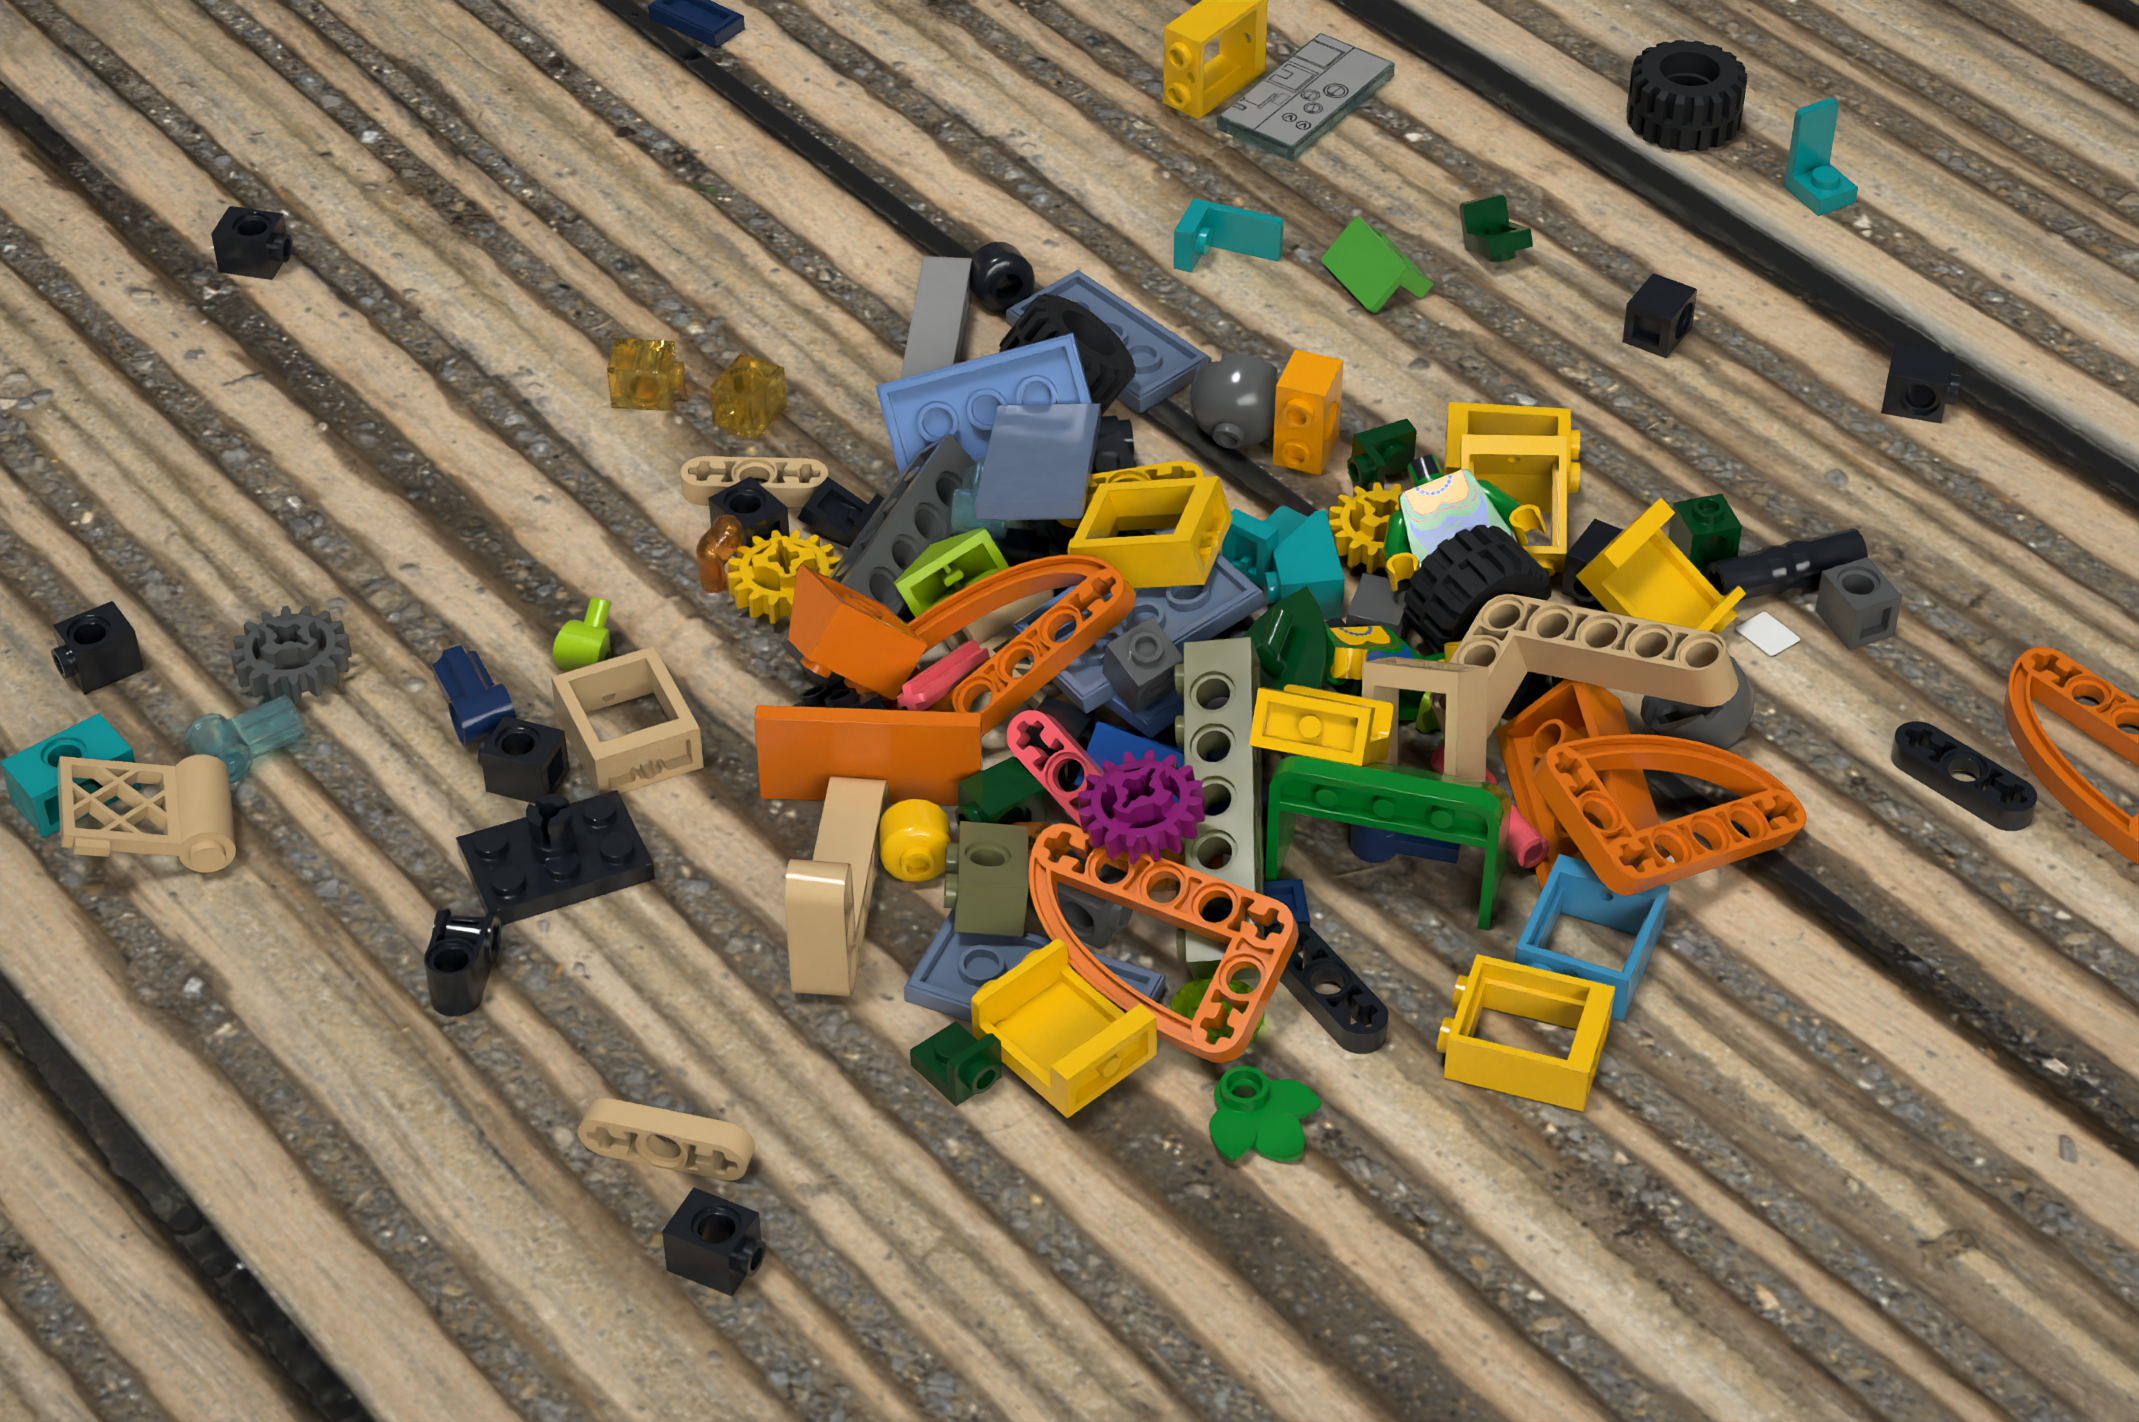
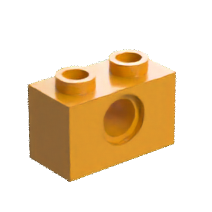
M1294 350L1276 384L1273 465L1321 476L1339 440L1344 360Z

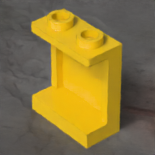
M1659 498L1635 518L1576 575L1580 582L1609 613L1708 632L1711 631L1715 634L1721 632L1739 615L1732 607L1746 594L1740 586H1737L1727 595H1721L1664 534L1660 527L1675 512L1662 498Z
M1294 684L1286 685L1284 691L1261 687L1258 688L1249 745L1351 765L1365 766L1387 759L1396 707L1392 702Z
M1056 938L1042 949L1031 951L1020 964L998 979L990 980L979 988L971 998L972 1036L980 1040L989 1033H993L1000 1039L1001 1061L1068 1119L1157 1055V1016L1141 1003L1127 1013H1124L1070 967L1067 961L1069 959L1068 945L1060 938Z

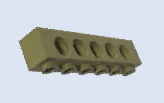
M1251 637L1184 642V663L1175 665L1176 692L1178 698L1184 697V715H1178L1175 718V736L1178 749H1184V766L1191 765L1195 780H1201L1206 818L1204 822L1196 823L1198 830L1196 839L1180 838L1182 851L1179 855H1185V866L1264 895L1262 748L1249 745L1258 688H1261L1260 659ZM1219 697L1229 698L1227 703L1219 709H1205L1207 704L1213 699ZM1215 750H1230L1228 755L1221 761H1206L1209 754ZM1221 801L1230 802V806L1222 814L1215 816L1206 814L1209 807L1214 803ZM1227 854L1231 856L1230 861L1222 868H1206L1208 862L1217 855ZM1176 880V896L1179 894L1180 887H1181L1180 882L1177 881V880ZM1223 897L1211 899L1203 907L1202 918L1207 921L1209 915L1220 908L1232 909V901ZM1246 909L1245 922L1255 925L1258 928L1263 940H1265L1264 926L1252 922L1250 915ZM1178 928L1176 932V948L1179 963L1187 964L1196 983L1211 982L1228 945L1182 928ZM1244 968L1235 972L1231 980L1261 978V974L1255 969Z

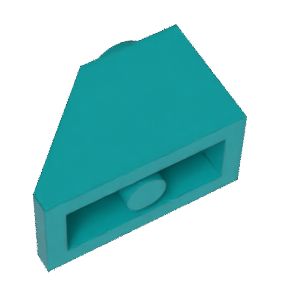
M1326 510L1315 511L1272 550V571L1263 573V591L1266 604H1276L1278 601L1307 586L1319 605L1324 620L1331 618L1342 619L1345 579Z

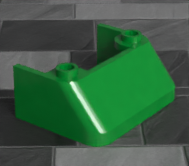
M1293 754L1278 762L1269 786L1265 881H1279L1295 831L1296 814L1485 848L1478 929L1489 931L1506 865L1512 809L1511 799L1502 788L1490 782L1381 762L1357 766Z

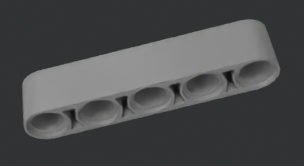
M923 257L900 379L961 363L973 293L969 288L971 258Z

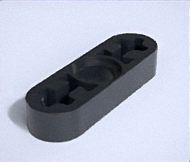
M1912 721L1904 723L1897 728L1891 750V760L1899 770L1997 829L2018 831L2026 828L2031 823L2037 801V792L2029 782L1929 723ZM1963 770L1972 773L1977 779L1974 781H1961L1952 777L1949 772Z
M1296 922L1299 932L1297 944L1279 981L1344 1050L1355 1054H1368L1377 1051L1384 1045L1387 1038L1388 1010L1386 1006L1315 930L1308 925ZM1278 925L1270 933L1280 934L1282 929ZM1303 951V958L1298 954ZM1329 980L1339 984L1342 989L1334 994H1321L1316 992L1311 986L1318 981ZM1351 1017H1352L1357 1023H1354V1024L1351 1025Z

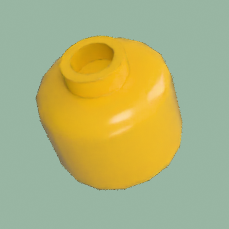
M922 799L900 801L889 807L880 818L877 831L879 853L883 867L893 877L905 882L931 880L945 871L947 842L953 843L947 814L937 804Z

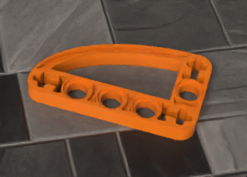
M1071 554L1050 556L1018 564L981 579L949 596L906 624L928 645L923 654L968 624L1007 604L1043 591L1076 586L946 696L924 711L971 713L970 709L973 700L983 692H992L989 704L983 710L975 712L981 713L983 737L1129 615L1136 603V593L1133 586L1108 562L1092 556ZM1111 591L1113 596L1105 602L1103 596ZM1086 609L1092 614L1088 619L1082 614ZM1075 621L1076 628L1074 633L1065 641L1055 642L1057 630L1065 623ZM1029 656L1034 657V663L1026 674L1021 677H1012L1014 667L1020 660ZM919 663L916 664L906 682L924 671ZM879 694L887 710H905L906 706L900 707L897 698L893 701Z
M2042 646L2026 650L2015 661L2011 669L2004 699L2007 726L2018 751L2040 782L2074 817L2132 862L2139 864V813L2134 817L2128 815L2099 792L2068 762L2039 722L2031 697L2137 767H2139V734L2126 733L2117 726L2129 724L2139 728V702L2056 649ZM2074 697H2091L2100 704L2096 706L2083 705L2077 702Z
M1624 734L1569 741L1549 748L1532 770V779L1537 789L1598 878L1608 889L1623 896L1635 895L1662 884L1681 880L1784 846L1805 826L1807 821L1806 811L1796 796L1781 781L1760 766L1727 750L1682 738ZM1648 769L1674 772L1712 782L1736 793L1742 798L1635 831L1594 771ZM1583 811L1596 816L1604 829H1600L1590 823L1584 816ZM1767 815L1773 818L1769 823L1766 819ZM1731 820L1740 824L1748 832L1750 838L1739 833L1732 825ZM1693 832L1704 837L1711 844L1713 850H1709L1701 845L1694 837ZM1654 844L1667 850L1675 863L1663 858L1656 850ZM1635 860L1639 865L1636 869L1631 865Z
M1058 823L1044 829L1037 837L1030 856V893L1037 915L1051 941L1060 938L1068 945L1069 959L1067 961L1070 967L1124 1013H1127L1139 1003L1144 1005L1157 1016V1037L1214 1063L1232 1062L1240 1057L1247 1048L1297 944L1299 936L1298 926L1289 908L1278 900L1167 859L1161 858L1160 861L1154 862L1149 853L1141 854L1136 864H1130L1128 853L1122 851L1114 859H1121L1129 864L1127 875L1118 883H1103L1099 880L1100 869L1105 863L1112 860L1107 858L1105 845L1093 848L1090 845L1088 833H1083L1082 828L1071 824ZM1069 843L1078 857L1087 860L1085 870L1078 859L1063 855L1057 863L1051 852L1054 848L1063 850ZM1172 878L1180 882L1179 894L1170 902L1157 903L1150 899L1151 888L1159 880ZM1057 882L1228 945L1193 1020L1162 1006L1134 989L1104 966L1081 943L1069 927L1062 912ZM1223 897L1232 901V912L1223 921L1212 923L1202 918L1203 907L1211 899ZM1246 909L1252 922L1263 926H1270L1273 920L1277 919L1282 932L1280 934L1270 933L1266 940H1263L1258 928L1253 924L1245 922ZM1244 968H1252L1260 972V983L1252 992L1237 994L1230 990L1229 983L1235 972ZM1224 1000L1233 1007L1227 1019V1025L1233 1035L1230 1039L1220 1037L1216 1044H1213L1208 1030L1210 1028L1220 1029L1228 1016L1223 1003H1220Z

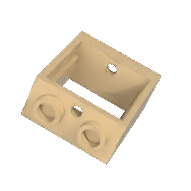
M655 646L551 677L556 717L597 795L618 790L619 794L704 768L700 727ZM650 693L655 694L669 720L668 722L600 742L585 713ZM649 760L648 763L640 765L643 761Z
M1394 656L1363 662L1362 697L1392 702L1396 707L1387 759L1378 762L1397 765L1399 689L1446 694L1444 774L1485 781L1489 667Z

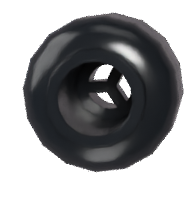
M990 242L981 246L972 254L969 288L985 307L997 312H1006L1010 307L1030 297L1035 284L1032 265L1015 246L1006 242Z

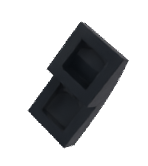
M827 476L804 505L797 519L823 535L850 547L884 500V497L877 493L868 504Z

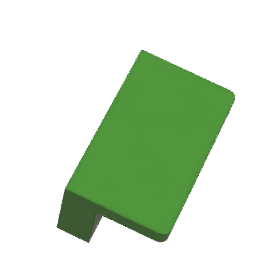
M1357 215L1321 259L1322 263L1373 313H1377L1399 286L1404 287L1422 299L1434 285L1383 232Z

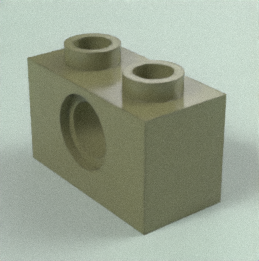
M960 821L958 843L947 842L944 877L946 878L943 907L954 909V932L1023 937L1028 897V826Z

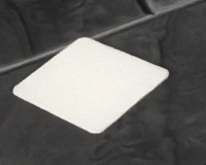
M1761 612L1736 627V631L1769 656H1775L1800 641V637L1767 612Z

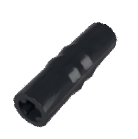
M1850 528L1809 539H1792L1782 545H1768L1756 552L1711 562L1706 567L1705 577L1723 596L1727 595L1737 586H1740L1746 593L1739 600L1741 601L1766 594H1781L1792 588H1805L1820 581L1822 571L1868 557V552L1863 536L1857 529Z

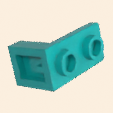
M1833 98L1799 108L1795 112L1784 188L1817 216L1856 203L1858 187L1830 164L1839 103Z
M1193 198L1174 230L1173 269L1192 273L1201 256H1207L1211 247L1278 261L1283 253L1284 220L1277 216Z
M1280 506L1264 521L1236 508L1231 511L1233 520L1222 543V556L1251 582L1263 587V573L1272 571V550L1308 518L1287 506Z

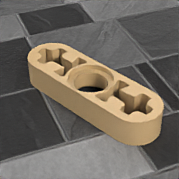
M699 456L685 462L680 470L683 497L696 505H709V497L751 476L753 479L767 480L766 483L760 485L786 507L803 508L827 476L829 477L825 464L808 458Z
M611 1098L593 1100L589 1104L577 1131L583 1145L596 1154L723 1181H734L743 1177L755 1150V1142L752 1136L736 1124ZM656 1135L665 1136L677 1144L666 1142Z

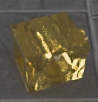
M615 338L607 367L611 408L671 411L675 391H683L685 380L684 362L676 361L674 341Z
M741 353L710 386L713 426L757 440L787 407L784 367Z

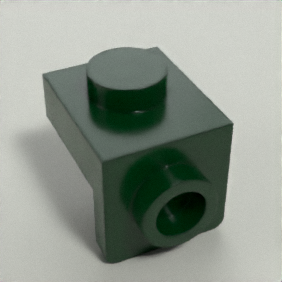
M1494 194L1460 204L1459 211L1465 250L1486 256L1490 262H1502L1516 258V251L1533 247L1531 228L1509 222L1506 197L1504 195Z

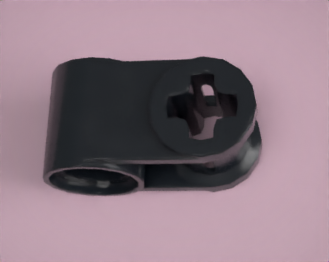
M440 908L437 911L424 963L430 1003L434 1010L440 1014L462 1016L475 1010L483 1000L484 990L492 965L496 962L500 950L501 918L498 912H488L485 917L453 915L452 911L447 908Z

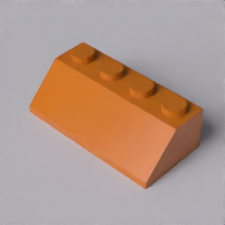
M1564 679L1495 731L1517 809L1542 837L1546 838L1550 845L1549 852L1544 860L1534 866L1541 890H1543L1559 854L1586 862L1587 860L1537 789L1532 779V770L1547 750L1554 745L1597 736L1631 734L1620 699L1603 686ZM1643 769L1594 771L1635 831L1660 824ZM1583 811L1584 816L1590 823L1600 829H1604L1596 816ZM1654 844L1656 850L1663 858L1666 859L1670 856L1667 850ZM1636 860L1631 864L1635 869L1639 866Z

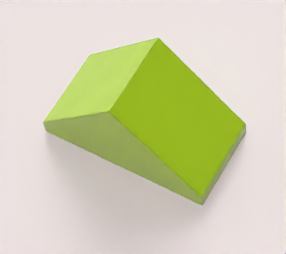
M983 526L931 544L899 576L894 584L916 618L965 587L1010 567L989 532Z

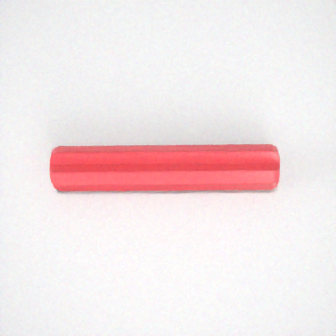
M976 640L964 643L903 684V692L897 696L899 706H907L909 711L926 710L983 665L984 661L990 658L988 649L980 648Z

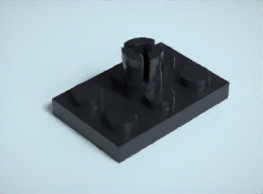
M618 790L574 803H569L567 798L560 795H541L534 799L535 806L531 803L528 804L526 817L456 837L458 853L485 914L488 912H498L501 918V926L655 879L653 861Z

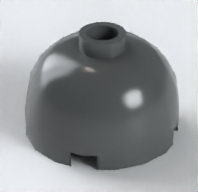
M1234 352L1223 353L1220 361L1209 364L1210 356L1202 359L1196 368L1190 392L1193 418L1199 427L1217 444L1225 448L1250 447L1268 441L1274 435L1276 384L1279 381L1276 378L1278 369L1272 364L1254 356Z
M1730 655L1739 686L1736 694L1726 703L1715 707H1701L1644 695L1640 713L1643 721L1654 735L1697 741L1724 750L1734 746L1740 740L1754 713L1755 702L1753 687L1740 664Z

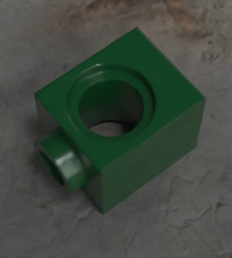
M1723 494L1673 502L1672 510L1675 514L1671 517L1668 538L1704 577L1709 563L1738 556L1742 525Z
M1012 756L958 782V808L955 810L957 824L959 826L960 821L1028 826V836L1046 828L1045 788Z

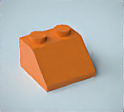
M803 564L797 571L788 640L803 654L800 660L801 664L825 678H829L832 671L845 677L843 683L849 688H855L856 692L860 695L864 693L875 694L876 692L895 701L902 690V685L906 683L928 645L886 605Z

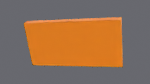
M756 705L754 723L761 799L825 801L829 780L833 776L887 780L889 787L888 803L892 804L909 799H922L937 805L958 806V782L983 771L981 713Z

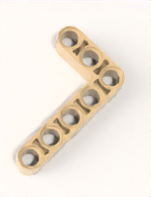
M1514 594L1496 596L1481 608L1449 661L1450 663L1489 667L1487 738L1493 732L1528 671L1701 707H1715L1726 703L1736 694L1739 686L1725 641L1715 633ZM1431 692L1430 705L1445 737L1446 694Z
M831 776L813 860L791 859L789 861L785 883V913L793 993L852 997L880 858L877 831L880 818L888 809L889 787L887 780Z

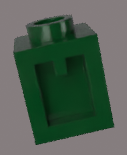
M1408 418L1353 435L1352 455L1347 461V468L1350 479L1355 486H1359L1366 492L1372 491L1373 484L1379 482L1384 490L1385 477L1407 471V466L1414 461L1417 430Z
M957 1021L910 1049L911 1066L955 1107L975 1094L986 1092L998 1079L1002 1078L1001 1040L993 1033H989L980 1040H977Z

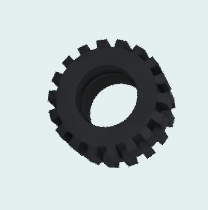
M1675 40L1671 43H1658L1656 47H1648L1642 51V55L1636 56L1631 68L1626 111L1627 122L1632 125L1631 129L1635 134L1643 135V140L1649 143H1656L1659 147L1668 150L1671 148L1682 152H1689V150L1705 151L1708 150V147H1720L1725 144V141L1732 140L1736 136V131L1740 130L1747 85L1745 66L1742 62L1736 61L1737 57L1731 52H1724L1719 46L1704 44V42Z
M1049 293L1038 295L1001 340L999 352L1074 332L1093 404H1100L1102 416L1134 378L1136 367L1131 354L1115 332L1083 306L1058 295L1055 296Z
M1485 524L1476 525L1471 531L1465 528L1456 532L1455 536L1450 540L1446 538L1437 545L1438 548L1431 555L1428 554L1421 562L1422 566L1413 573L1409 581L1412 584L1411 587L1405 591L1404 601L1407 605L1403 610L1405 617L1409 621L1408 624L1436 653H1444V644L1462 641L1481 608L1494 597L1503 594H1514L1547 601L1551 597L1552 588L1548 585L1550 577L1543 567L1506 531L1504 532L1500 527L1494 525L1489 528Z

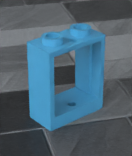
M1559 854L1516 946L1514 963L1615 986L1611 1017L1624 1021L1663 930L1670 886L1662 884L1656 888L1630 896L1616 894L1601 882L1588 862ZM1603 890L1610 891L1612 895L1606 894ZM1564 913L1637 935L1622 972L1546 950V944L1560 914Z

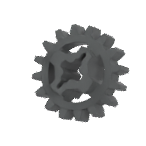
M288 606L282 607L280 616L273 617L266 611L261 613L263 622L259 625L246 622L243 625L245 635L234 636L235 650L230 651L234 673L237 674L240 687L250 686L252 696L255 698L270 692L272 703H278L283 695H291L294 703L300 702L302 693L307 691L316 697L321 696L320 686L324 683L337 686L339 684L338 673L349 671L348 658L352 657L348 634H345L342 621L332 622L330 612L326 610L317 616H312L311 606H304L299 614H292Z

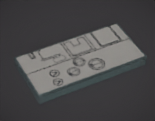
M1319 33L1217 116V129L1293 161L1393 78L1395 63Z

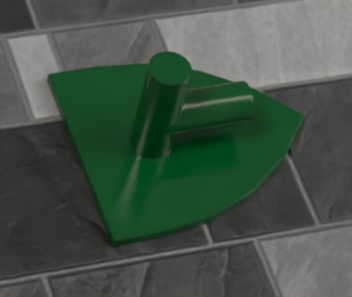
M1306 586L1278 601L1260 616L1243 636L1252 638L1259 656L1261 687L1284 691V687L1289 684L1316 689L1322 688L1328 665V634L1322 611L1310 589Z

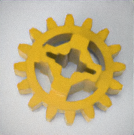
M1377 482L1373 484L1372 491L1369 492L1356 486L1353 489V498L1341 494L1338 496L1337 506L1330 507L1329 524L1338 556L1348 554L1347 565L1351 568L1359 563L1366 564L1367 573L1372 574L1377 567H1385L1387 572V564L1382 550L1388 519L1395 511L1399 510L1398 496L1403 493L1401 492V484H1395L1391 490H1383L1381 484Z
M778 530L772 531L771 538L766 541L756 535L752 537V548L739 545L736 548L737 558L729 559L728 561L729 595L735 596V606L738 609L749 607L750 618L756 619L765 613L769 614L771 624H776L780 616L788 617L791 620L796 573L800 566L803 564L829 577L841 559L840 557H834V546L832 544L820 547V539L816 534L807 540L800 539V530H794L789 537L781 536Z

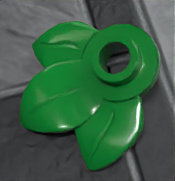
M1236 1066L1226 1071L1215 1086L1214 1104L1217 1111L1209 1122L1210 1138L1221 1156L1230 1161L1242 1158L1252 1149L1261 1157L1275 1162L1294 1161L1302 1157L1305 1145V1137L1299 1119L1315 1113L1321 1107L1322 1102L1310 1088L1296 1080L1268 1081L1266 1075L1255 1067Z

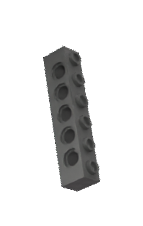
M951 434L944 436L916 453L829 576V578L886 605L897 616L909 607L894 582L931 544L959 535L960 530L957 526L975 511V500L983 470ZM789 633L781 643L784 649L818 685L828 684L831 687L845 680V677L833 671L829 678L822 677L801 664L800 660L803 654L788 640Z

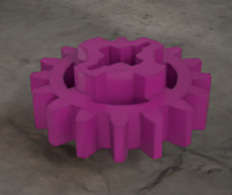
M1147 750L1143 760L1136 761L1130 752H1125L1123 754L1124 764L1116 766L1114 763L1106 760L1102 762L1104 771L1102 777L1094 774H1089L1086 777L1088 790L1080 791L1078 794L1080 810L1078 811L1083 833H1088L1090 845L1093 848L1105 845L1107 858L1113 860L1123 851L1128 853L1130 864H1136L1143 853H1149L1151 859L1154 862H1158L1161 860L1160 850L1168 847L1171 851L1177 854L1182 851L1180 838L1196 839L1198 836L1196 823L1205 821V799L1201 780H1195L1191 765L1178 769L1177 759L1173 754L1159 762L1155 760L1154 750ZM1172 793L1178 798L1179 803L1173 801ZM1106 809L1111 812L1112 820L1105 815Z

